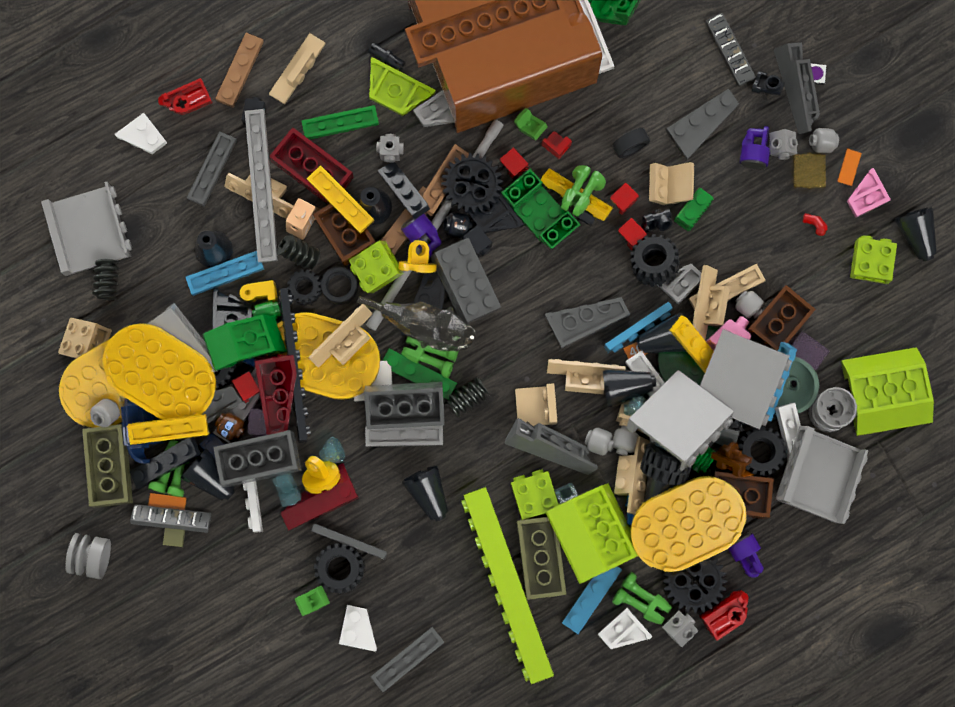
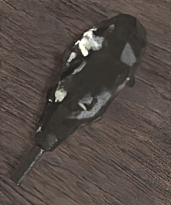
M361 296L357 300V304H364L369 308L380 311L382 317L397 326L403 334L420 342L421 348L424 349L430 346L440 351L465 350L472 345L476 334L475 330L467 322L454 313L452 307L445 311L424 302L412 304L385 302L380 304Z

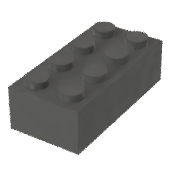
M469 238L441 249L430 257L433 264H437L436 271L462 326L501 308Z
M442 382L365 386L367 429L445 425Z
M291 430L214 447L220 485L223 487H231L302 471L295 433Z

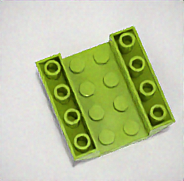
M917 347L841 360L844 379L849 380L851 394L855 398L857 405L856 416L853 419L856 436L933 423V395L926 363Z
M608 483L545 512L579 584L638 556L632 544L631 529Z

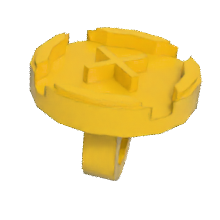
M414 240L409 245L408 261H399L398 269L402 271L412 270L420 273H433L437 270V264L428 263V244L425 241ZM421 245L422 252L417 255L416 247Z
M310 456L305 462L307 470L302 476V483L306 491L319 494L322 493V490L326 489L328 491L338 483L340 471L335 463L322 461L316 456Z

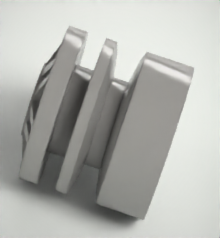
M833 387L826 389L817 396V399L809 408L808 414L810 421L817 429L830 433L838 431L853 421L856 416L857 405L855 398L850 392L844 388ZM828 408H831L832 415H829Z
M75 533L67 550L66 572L69 574L76 572V575H82L86 569L87 577L102 579L109 563L111 552L110 539L95 537L91 544L89 535L83 537L82 534Z

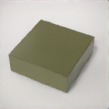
M165 528L163 545L183 547L185 530Z

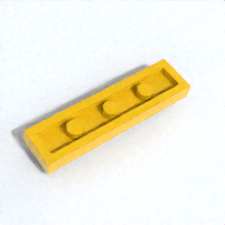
M322 166L318 167L307 178L318 192L360 234L374 221Z
M550 168L541 178V181L547 188L553 189L562 197L566 190L571 189L574 183ZM591 194L589 197L590 204L586 211L590 212L595 218L604 221L613 207Z
M681 315L670 329V332L700 368L706 372L714 351L691 322Z
M206 414L127 425L130 445L209 434Z

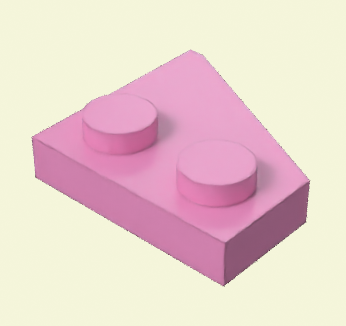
M874 168L867 173L847 200L855 218L891 200Z

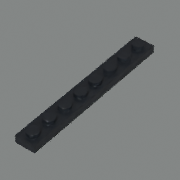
M282 288L279 290L286 351L287 355H294L297 372L293 405L298 443H305L308 440L307 437H310L309 425L306 426L305 418H308L307 406L303 407L302 399H305L304 387L300 386L303 374L302 369H298L297 361H300L299 349L296 350L295 342H298L297 331H293L292 326L295 323L294 312L290 311V305H293L292 294H288V289Z

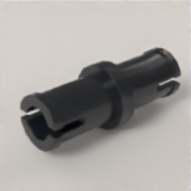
M375 42L371 45L377 51L369 48L368 53L380 59L384 64L402 71L403 68L398 64L404 67L406 61L401 60L393 55L392 51L385 50Z

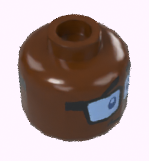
M231 412L223 413L215 423L217 433L228 441H233L236 438L240 439L245 432V429H243L244 421Z

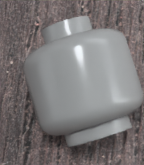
M818 128L810 135L809 144L817 153H831L839 145V136L833 129Z
M745 291L735 300L737 303L735 308L746 319L752 316L756 319L763 312L761 307L764 305V301L754 291Z
M110 399L101 400L91 408V420L95 425L103 428L110 426L120 416L118 405Z
M621 426V428L615 430L612 447L617 449L616 453L627 456L628 453L635 452L639 435L636 431L631 433L627 426Z
M594 428L588 432L585 444L589 451L603 456L608 451L611 452L613 450L612 445L614 441L612 440L611 432L601 428Z

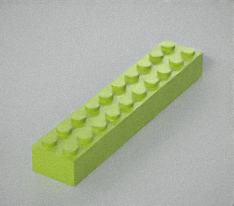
M485 487L464 495L465 500L461 502L465 513H470L471 519H468L471 530H476L478 537L475 538L478 550L483 549L485 556L481 558L485 568L489 567L491 575H488L491 586H496L498 591L495 597L498 605H503L505 612L501 614L505 624L509 623L511 631L508 633L511 642H516L518 649L515 650L518 661H523L525 668L521 670L525 681L529 680L533 684L550 678L554 675L487 489Z

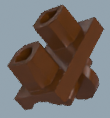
M731 442L729 445L724 444L717 452L711 453V458L716 460L717 468L723 470L731 466L732 474L738 477L745 473L746 466L752 463V458L742 454V451L738 450V443Z

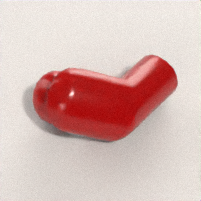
M804 213L802 222L814 225L817 228L816 234L824 236L828 226L819 216Z

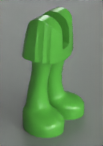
M583 165L575 167L572 172L575 183L571 189L566 190L562 199L561 209L568 211L573 205L575 206L573 215L578 217L590 204L589 197L593 190L600 191L605 187L606 180L603 175L598 171H594L587 186L581 193L579 191L589 177L591 169Z
M408 336L406 343L417 347V350L404 347L401 354L417 364L420 361L438 368L443 377L449 378L454 363L436 359L425 354V351L455 362L460 345L455 343L450 348H442L427 342L426 338Z
M171 440L165 451L178 444V441ZM185 464L175 469L168 490L167 484L171 472L155 482H150L148 489L166 494L167 490V494L183 498L184 490L181 489L180 477Z
M630 572L621 586L644 599L648 605L635 599L622 588L618 589L612 603L615 605H620L621 603L631 605L643 613V618L662 625L665 618L658 612H655V608L658 607L659 610L669 613L672 607L659 594L654 596L641 588L636 582V574Z

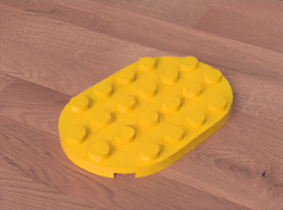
M314 313L294 314L295 323L292 326L293 331H297L298 342H295L296 350L299 349L300 361H297L298 369L301 368L303 374L300 386L304 387L305 391L343 400L361 395L365 391V386H371L374 383L380 369V353L374 339L368 332L362 329L370 339L344 365L331 355L320 367H317L309 359V356L343 321ZM281 321L277 325L285 345L283 322Z
M133 324L124 327L110 339L104 350L103 365L109 384L119 394L159 419L201 415L213 400L216 391V378L210 363L202 354L159 327L150 324Z
M110 339L74 359L67 366L60 380L59 397L66 413L75 422L83 426L100 427L92 422L90 411L94 405L103 399L112 400L118 405L120 410L119 418L111 425H117L122 422L121 407L124 406L125 397L114 390L109 384L103 365L104 350Z
M710 476L693 478L684 484H680L652 497L640 506L631 524L633 547L640 559L650 567L666 572L684 570L725 551L739 539L746 523L745 505L740 494L728 482Z

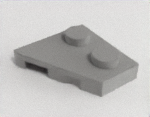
M443 90L413 110V113L424 127L455 123Z
M692 264L683 266L676 273L674 280L670 279L669 284L663 283V286L660 288L679 305L700 284L701 272Z

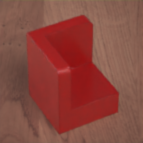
M554 131L547 139H543L542 146L557 159H560L571 147L572 140L567 136L563 139Z
M514 147L500 158V162L509 170V176L513 180H516L528 169V162Z
M625 183L610 197V200L620 209L619 213L623 215L638 200L639 195Z
M633 218L629 219L618 230L628 242L627 246L631 250H633L634 245H637L638 240L641 239L643 241L644 237L647 236V233Z
M249 371L232 381L245 403L249 402V398L260 392L254 377Z

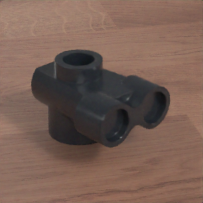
M758 71L752 92L758 94L764 92L780 96L785 83L776 75L767 76V73Z
M658 208L653 213L643 215L641 228L646 233L656 227L660 231L669 229L673 224L670 210Z

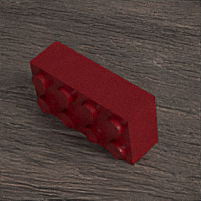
M293 127L269 156L273 164L328 205L330 203L307 178L318 167L322 166L344 190L354 179L352 171Z

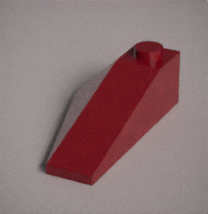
M294 355L258 357L255 359V367L267 435L287 431L297 375Z
M344 463L337 466L340 471V479L332 489L328 491L326 489L322 490V493L319 494L310 493L305 490L281 512L288 531L359 499Z

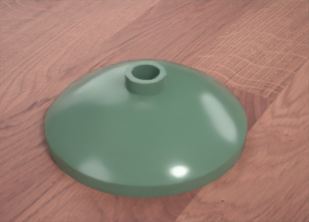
M795 357L792 362L789 376L786 379L777 407L795 403L797 412L801 413L810 408L817 399L819 379L813 367L805 360ZM792 380L796 381V387L792 386Z

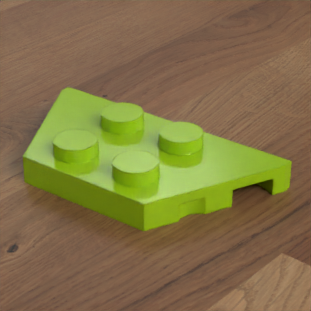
M373 57L371 58L369 98L374 102L404 116L435 94V89Z

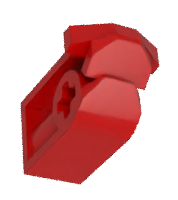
M201 78L173 91L164 93L158 98L160 106L169 108L170 111L181 115L191 113L213 103ZM183 100V102H187L186 104H184V109H182L179 106V101Z
M742 590L732 592L729 597L719 602L718 606H713L712 610L709 609L699 616L714 639L719 640L745 622L748 595ZM733 611L736 612V613H735V616H736L735 618L732 617V616H733V613H732Z

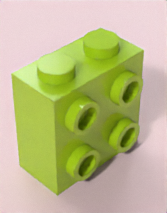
M871 236L859 237L854 245L850 278L889 284L893 278L897 243H892L890 239H880L879 241L873 240Z
M380 240L349 260L351 271L354 275L358 276L360 287L367 293H375L404 274L402 270L398 269L399 263L386 241Z
M542 469L532 472L533 476L525 478V475L513 478L514 482H511V487L521 520L544 515L546 511L559 505L548 471L544 472Z

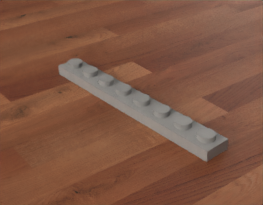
M265 110L245 111L257 257L259 263L278 261Z

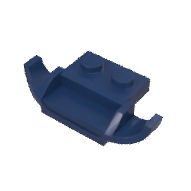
M125 398L124 406L121 407L123 446L127 447L130 456L138 463H150V459L145 457L144 448H149V444H163V441L130 445L127 425L162 419Z

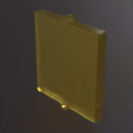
M808 153V155H794V187H808V189L826 187L825 155H812L811 153Z

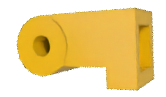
M273 280L246 284L240 289L241 298L248 303H254L258 299L268 298V301H278L276 283Z

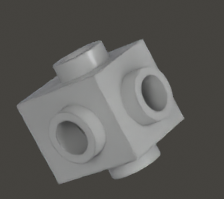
M783 129L769 133L770 155L776 156L780 160H786L790 156L797 154L796 132Z
M395 134L380 136V142H377L376 153H380L381 160L385 162L400 161V154H403L404 143H400V137H396Z
M680 611L662 627L680 647H683L698 632L694 626L696 622L688 614L684 616Z

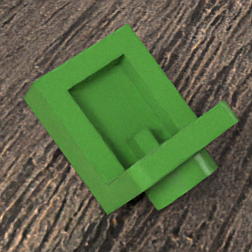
M527 108L514 121L522 133L535 141L548 127L545 122L533 116Z
M322 585L295 598L302 616L330 604Z

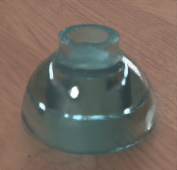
M637 396L631 399L628 404H624V414L632 416L645 403L644 397Z
M335 437L329 438L324 443L323 449L319 452L323 461L328 460L332 463H340L345 459L344 448Z

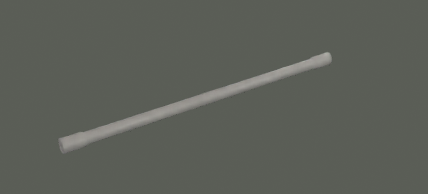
M494 119L485 137L473 154V158L476 157L477 153H479V159L483 158L491 143L496 139L504 126L500 121ZM464 169L461 175L467 176L469 172ZM462 187L456 188V192L459 194L463 190ZM445 199L431 223L436 230H438L450 211L452 200L446 201ZM424 234L422 236V240L429 244L431 240L427 235ZM417 246L416 254L419 255L421 250ZM412 270L403 271L404 274L395 279L380 305L366 324L368 328L376 331L386 311Z

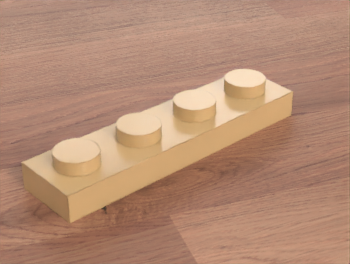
M755 264L715 286L730 288L728 300L766 280L758 265ZM697 294L689 298L694 310L696 308Z

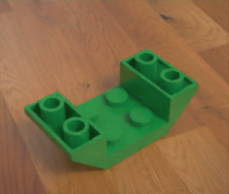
M641 0L588 1L596 20L603 23L626 26Z
M529 169L501 194L536 238L552 250L581 224L569 211L565 212L561 209V206L542 186L543 182Z
M262 314L226 323L203 333V338L215 371L232 367L239 361L266 354L271 356L287 352L275 316Z

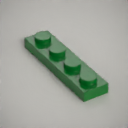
M375 105L301 120L304 136L309 140L379 125Z
M391 349L388 350L383 361H387L391 366L392 372L413 383L442 382L443 398L449 400V395H452L457 385L451 379L445 378L441 374L419 363L417 364Z

